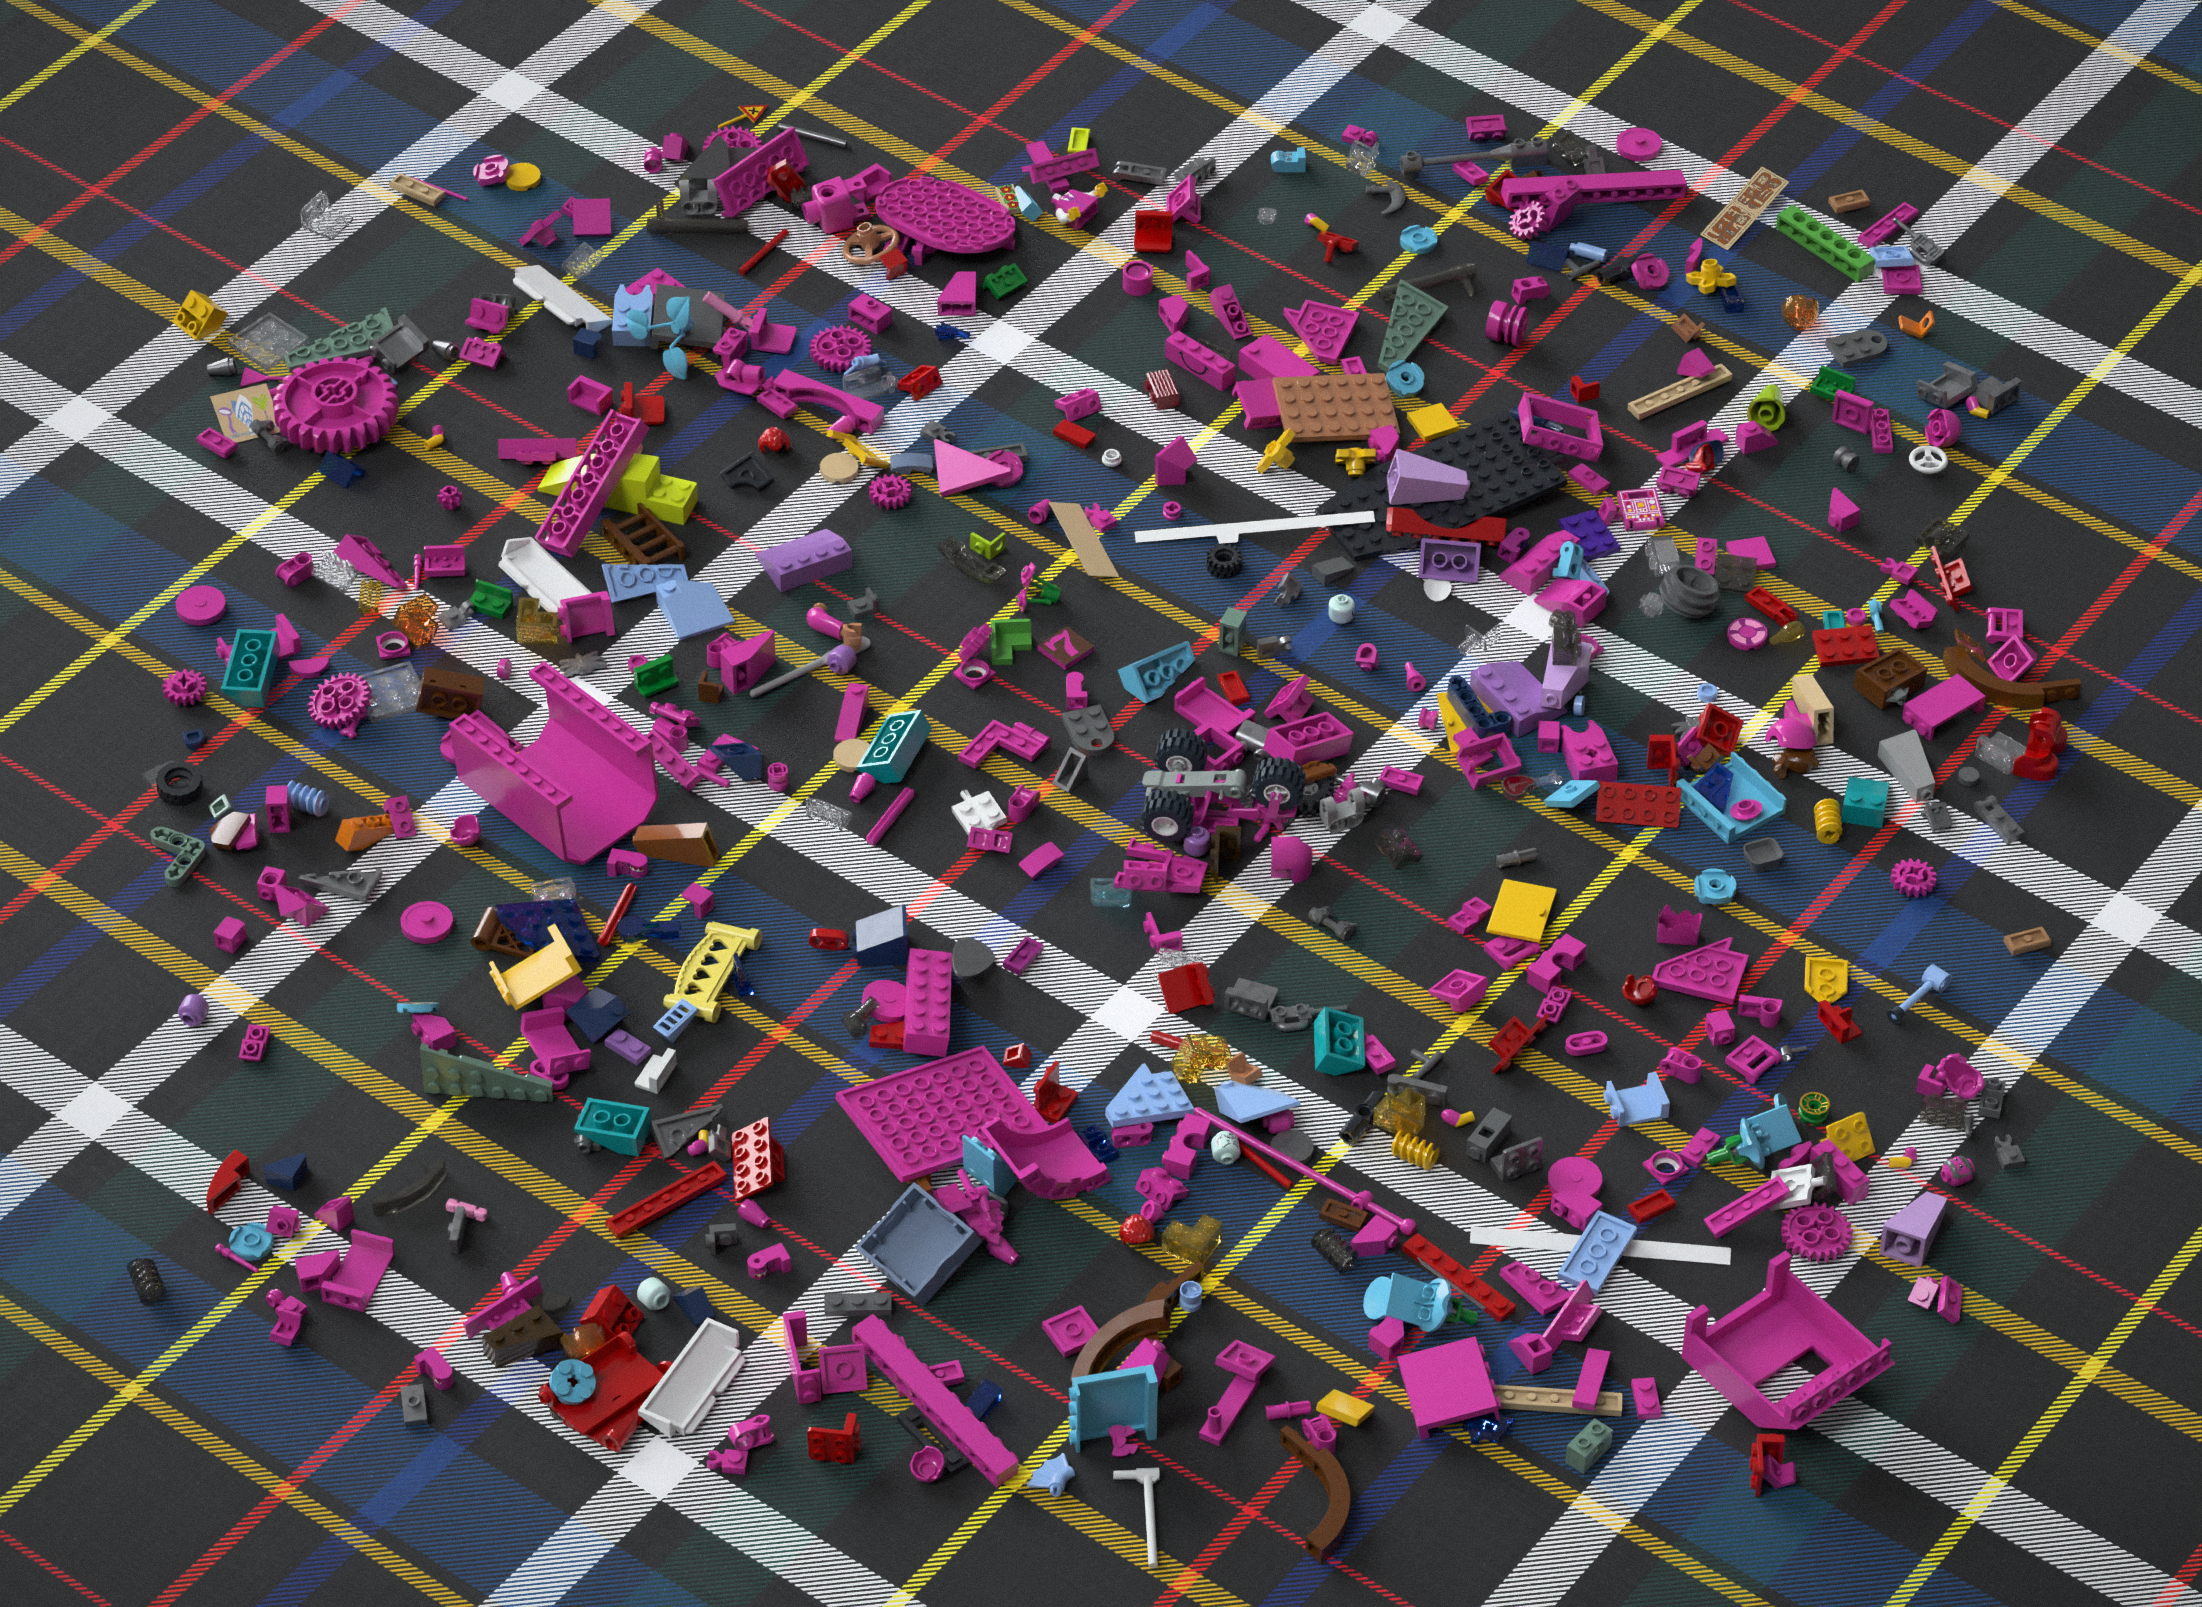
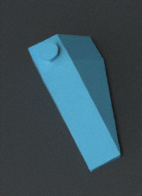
M1185 641L1118 670L1124 688L1142 702L1147 703L1161 697L1165 690L1175 682V679L1192 664L1195 657L1189 641Z

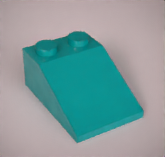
M1849 776L1841 822L1882 828L1890 782Z
M588 1098L575 1125L574 1132L617 1153L639 1157L651 1130L650 1108Z

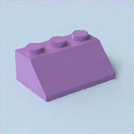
M1422 538L1418 578L1477 583L1481 543Z

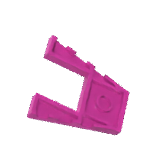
M1131 837L1127 847V856L1166 863L1165 891L1125 889L1124 872H1118L1113 890L1199 893L1208 870V863L1186 855L1181 858L1173 855L1174 851L1166 849L1164 852L1155 849L1154 844L1146 842L1143 845L1136 842V838Z

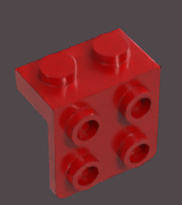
M1135 210V251L1160 253L1171 251L1173 211Z
M624 382V390H621V402H624L621 403V414L634 419L640 418L646 425L663 424L664 397H633L632 382Z
M1649 735L1647 769H1667L1669 787H1674L1678 781V772L1676 770H1680V758H1676L1679 753L1678 743H1675L1674 735Z
M1203 962L1189 963L1158 974L1159 984L1169 1013L1173 1014L1198 1005L1215 1003L1213 999L1215 991L1212 985H1209L1207 978L1209 977V970Z
M847 1414L844 1430L809 1427L807 1431L809 1458L818 1461L826 1460L854 1464L856 1451L861 1450L862 1438H859L861 1423H857V1414Z
M1757 1434L1756 1443H1752V1457L1749 1460V1469L1753 1475L1750 1478V1488L1755 1489V1497H1760L1764 1471L1763 1456L1770 1454L1782 1465L1785 1435Z

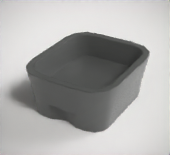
M1763 838L1746 843L1743 846L1744 860L1749 864L1750 870L1753 873H1760L1780 866L1784 853L1775 839Z

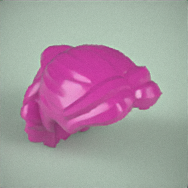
M1959 1053L1950 1054L1947 1058H1943L1936 1067L1938 1071L1935 1077L1936 1081L1947 1085L1950 1091L1961 1099H1973L1985 1087L1982 1073L1968 1064L1966 1057H1962Z

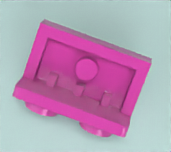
M1503 114L1467 117L1466 119L1469 140L1482 141L1489 138L1498 140L1506 136L1507 126L1504 124Z
M1663 465L1660 476L1656 481L1657 489L1664 493H1678V495L1685 498L1695 497L1701 473Z
M464 545L424 547L425 577L465 576Z
M1914 589L1908 591L1905 599H1892L1889 605L1897 616L1904 618L1908 625L1914 629L1931 627L1938 614V610Z
M1160 1167L1142 1170L1135 1189L1146 1198L1158 1202L1164 1211H1169L1174 1200L1186 1198L1189 1192L1181 1181L1173 1179L1167 1174L1166 1170Z

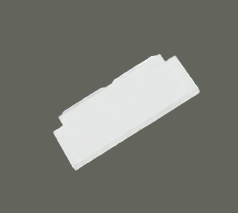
M540 265L515 268L513 283L536 301H543L544 307L565 323L573 324L577 327L584 322L586 323V329L599 332L612 324L610 317Z
M532 537L506 540L499 567L556 619L559 618L557 608L560 607L561 599L592 594Z
M707 1318L639 1408L638 1415L669 1438L672 1437L675 1431L683 1436L686 1433H693L716 1403L714 1395L725 1391L745 1363V1358L741 1356V1351L737 1349L739 1346L738 1330Z

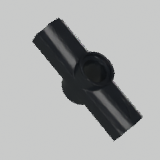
M1644 251L1628 258L1624 256L1617 257L1611 265L1596 270L1598 282L1604 285L1619 278L1623 280L1631 279L1634 276L1631 269L1632 264L1640 255L1648 252Z
M1380 1090L1373 1091L1364 1103L1358 1104L1355 1107V1113L1339 1131V1137L1344 1143L1348 1145L1355 1144L1364 1132L1372 1129L1374 1120L1389 1104V1098L1385 1093Z

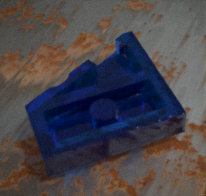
M1717 762L1693 788L1718 811L1724 814L1734 773Z

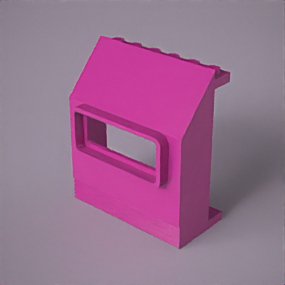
M1786 1250L1769 1261L1765 1290L1708 1328L1709 1309L1704 1304L1686 1315L1681 1357L1757 1427L1797 1430L1894 1365L1895 1362L1890 1359L1892 1343L1884 1338L1880 1348L1875 1346L1790 1271L1792 1256ZM1809 1351L1816 1353L1830 1366L1775 1404L1755 1388Z

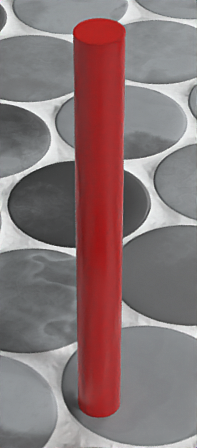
M783 229L738 270L741 275L747 273L789 235L788 230Z
M1239 1140L1240 1152L1285 1188L1290 1189L1293 1186L1291 1180Z

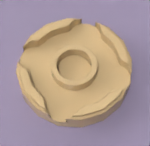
M846 453L827 455L820 463L821 476L831 483L840 481L841 484L852 481L857 477L859 470L858 461Z
M860 739L842 741L834 749L833 756L836 766L846 772L858 770L856 767L870 744Z

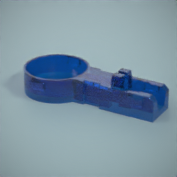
M629 915L618 922L617 929L620 939L627 943L638 942L643 938L649 937L678 939L681 922L649 921L637 915Z

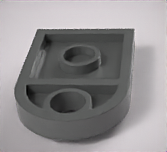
M1863 329L1826 339L1825 346L1840 366L1846 368L1881 358L1887 350V339L1878 331Z
M1100 704L1062 713V721L1075 748L1079 752L1088 756H1100L1112 749L1114 733ZM1099 744V745H1101V746H1100V747H1094L1093 745Z

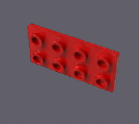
M1599 782L1596 822L1678 828L1681 798L1680 787Z
M768 1117L732 1134L734 1196L737 1201L772 1186L773 1179L777 1183L785 1180L783 1146L771 1136V1124Z

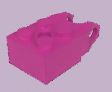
M1593 720L1587 721V731L1582 733L1574 732L1570 727L1561 725L1562 752L1573 779L1598 782L1617 781L1618 762L1602 728Z

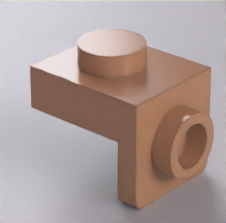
M1684 313L1673 323L1671 328L1687 343L1691 338L1696 340L1703 333L1701 328L1705 324L1701 322L1697 326Z
M1240 1052L1226 1061L1231 1080L1250 1085L1263 1075L1260 1067L1247 1063L1245 1053Z

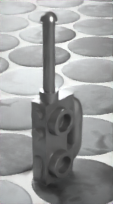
M1899 218L1893 219L1894 224H1897L1912 236L1913 240L1910 242L1909 252L1921 264L1929 265L1932 263L1936 265L1946 256L1944 249L1934 243L1932 238L1929 239L1922 232L1920 234L1913 232ZM1919 251L1926 253V257L1919 253Z
M1300 1003L1292 1007L1277 1006L1274 1009H1269L1272 1028H1277L1282 1032L1304 1030L1309 1024H1312V1016L1320 1014L1323 1008H1309V1005ZM1348 1005L1328 1007L1338 1011L1346 1012L1349 1010Z

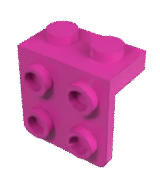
M759 308L757 315L753 317V327H750L748 332V338H751V349L788 354L797 329L794 326L768 323L767 308Z

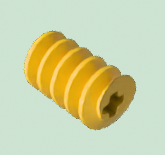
M1835 799L1821 800L1814 807L1817 838L1825 844L1836 843L1843 830L1840 805Z
M1399 1130L1392 1142V1155L1394 1157L1400 1156L1401 1160H1408L1410 1164L1415 1163L1417 1167L1423 1166L1424 1170L1429 1171L1437 1161L1440 1148L1438 1147L1434 1151L1433 1143L1426 1147V1140H1422L1418 1144L1419 1138L1417 1136L1411 1141L1410 1133L1403 1137V1130Z

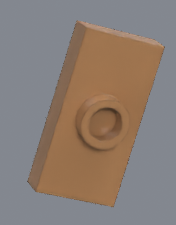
M1863 190L1829 197L1828 203L1835 213H1841L1870 206V199Z
M2042 926L2004 936L2003 941L2012 956L2051 946V939Z

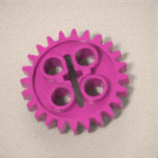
M725 126L724 131L718 128V133L711 132V136H707V141H704L703 152L718 136L727 142L728 147L761 148L762 140H759V136H755L754 131L749 133L748 128L743 131L741 126L738 129H735L734 126L728 129Z
M840 325L838 329L833 326L832 330L826 327L825 332L819 331V335H814V339H811L810 356L813 358V362H818V367L824 365V370L831 368V372L835 369H838L839 373H841L842 369L847 371L852 367V359L858 356H869L872 353L871 340H868V335H864V331L858 332L857 328L850 330V326L846 329L843 328V325Z
M347 672L345 677H343L342 673H339L338 678L332 675L330 681L324 679V685L318 684L319 690L312 691L315 696H310L311 702L307 704L310 708L308 712L318 726L322 725L324 729L329 726L331 730L337 726L338 729H341L342 724L349 727L350 721L356 723L355 718H362L361 712L368 711L365 706L371 705L369 700L373 699L371 695L372 690L362 676L358 677L356 673L351 676Z
M1814 1202V1205L1811 1207L1809 1204L1805 1205V1208L1797 1206V1210L1790 1209V1214H1785V1219L1782 1220V1242L1786 1243V1249L1792 1248L1793 1255L1800 1253L1799 1259L1806 1256L1808 1257V1262L1815 1258L1816 1262L1819 1263L1820 1258H1823L1827 1263L1829 1257L1837 1260V1254L1843 1256L1844 1250H1849V1245L1852 1243V1223L1847 1222V1216L1841 1217V1210L1834 1212V1206H1831L1829 1209L1826 1208V1203H1823L1821 1207H1818L1817 1202Z

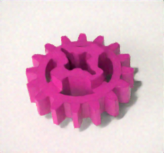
M1532 200L1531 204L1526 201L1524 206L1522 204L1519 205V210L1514 209L1515 215L1510 216L1513 221L1509 222L1510 230L1517 238L1525 240L1526 237L1530 240L1532 235L1537 237V232L1543 231L1542 226L1547 225L1544 220L1548 218L1546 215L1547 210L1539 202L1536 203L1534 200Z
M884 474V478L876 477L877 481H871L869 498L873 500V504L879 503V508L886 506V509H889L890 506H893L894 509H897V505L903 507L904 502L908 503L909 498H911V484H908L907 479L902 480V476L896 478L894 474L890 477Z
M987 623L983 624L980 628L974 627L960 643L963 648L957 654L958 657L963 661L968 660L971 656L976 658L990 641L988 636L993 629Z
M183 669L181 673L175 671L176 675L169 674V679H164V684L162 685L164 698L168 699L169 703L175 701L176 706L180 703H183L184 706H187V703L194 705V701H201V696H206L207 691L205 677H201L200 672L195 674L194 670L187 672L186 669Z
M1909 858V862L1901 860V864H1895L1891 872V883L1894 884V889H1900V894L1906 892L1907 897L1914 894L1918 898L1920 893L1926 896L1927 891L1932 892L1933 887L1936 885V872H1933V867H1927L1928 862L1922 864L1920 859L1913 862Z

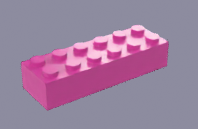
M910 948L906 969L903 1052L946 1057L950 1030L952 953Z

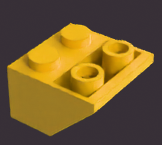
M190 290L172 322L194 340L199 341L219 330L228 312L207 295Z

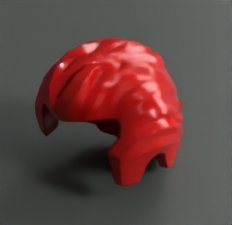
M777 427L767 428L758 440L759 449L762 454H765L764 446L769 447L773 452H778L783 445H786V452H788L790 438Z
M1629 974L1626 977L1627 980L1622 990L1626 1000H1629L1634 1005H1645L1656 997L1658 987L1651 975H1644L1639 980H1635V975Z
M1131 1215L1125 1219L1119 1228V1237L1122 1244H1125V1242L1139 1244L1154 1238V1224L1143 1215Z

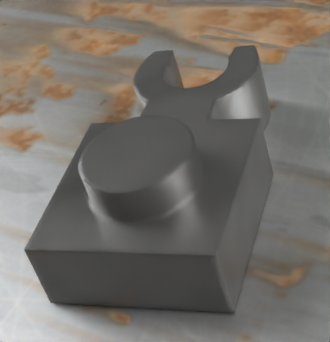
M933 420L929 421L920 430V436L933 443L935 439L950 444V440L956 441L955 433L947 432V427Z
M1277 636L1257 639L1256 654L1258 659L1278 656V651H1291L1290 643H1292L1290 636H1283L1279 640Z
M2009 1134L2006 1135L2005 1142L2000 1141L1998 1136L1995 1137L1996 1155L2003 1170L2023 1167L2025 1164L2018 1145L2011 1146L2012 1138Z

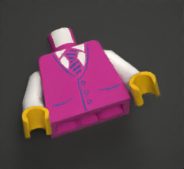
M1100 183L1095 187V190L1089 193L1072 189L1064 196L1057 193L1054 194L1051 203L1056 205V217L1061 224H1067L1073 229L1078 230L1098 213V198H1102L1108 189L1105 183Z

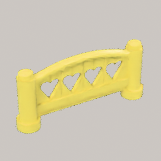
M714 921L712 923L708 922L705 928L707 936L699 942L685 960L676 981L674 994H667L664 997L663 1006L670 1010L683 998L699 1009L695 1016L705 1018L707 1022L716 1023L720 1015L721 1004L715 1001L745 948L747 947L752 950L759 948L762 940V931L759 929L751 928L747 930ZM715 942H721L727 948L710 951L714 947L713 944ZM707 956H712L719 962L707 966L702 965ZM700 970L705 971L711 977L701 980L693 979ZM690 985H696L702 991L701 993L691 995L685 994V992L689 991L688 987ZM685 1007L682 1008V1011L685 1013L690 1011Z

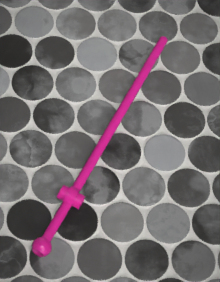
M1196 1107L1194 1109L1196 1116L1210 1119L1211 1124L1235 1134L1238 1139L1351 1200L1352 1207L1375 1213L1400 1227L1404 1235L1410 1236L1415 1232L1417 1225L1413 1219H1402L1372 1202L1373 1195L1369 1191L1356 1194L1202 1108Z

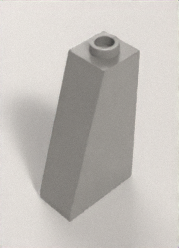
M1914 729L1880 741L1878 757L1912 800L1917 803L1932 798L1935 780L1917 731Z

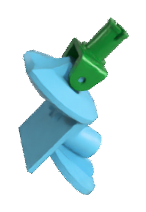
M1781 1093L1775 1094L1774 1109L1748 1119L1742 1118L1740 1135L1727 1137L1724 1148L1706 1153L1711 1167L1726 1160H1730L1734 1165H1738L1750 1158L1759 1169H1764L1765 1156L1802 1142L1785 1097Z
M1392 1273L1391 1279L1383 1276L1376 1278L1370 1284L1364 1296L1363 1308L1368 1318L1381 1320L1388 1316L1419 1326L1422 1331L1429 1333L1436 1331L1443 1323L1451 1324L1462 1321L1474 1325L1478 1319L1476 1311L1462 1308V1300L1451 1297L1449 1283L1440 1278L1427 1284Z

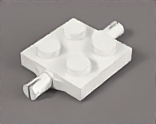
M968 790L961 791L960 796L964 801L952 806V813L968 836L971 826L992 830L1007 823L1005 814L989 791L975 797H971Z
M1812 1164L1772 1171L1771 1179L1779 1175L1789 1188L1791 1195L1770 1207L1769 1210L1774 1211L1810 1204L1813 1188L1826 1185L1825 1176L1814 1178L1815 1168Z

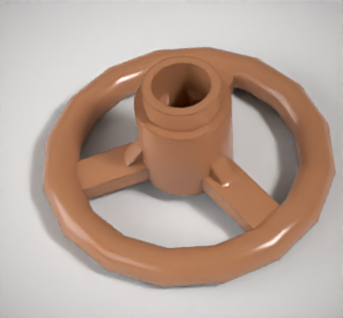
M869 222L862 223L858 226V231L845 241L842 248L843 257L850 263L857 265L878 262L881 255L897 248L900 241L899 233L891 226L871 225ZM892 238L890 245L885 250L873 255V250L879 246L880 241ZM861 245L862 249L865 250V257L853 256L850 253L851 246Z

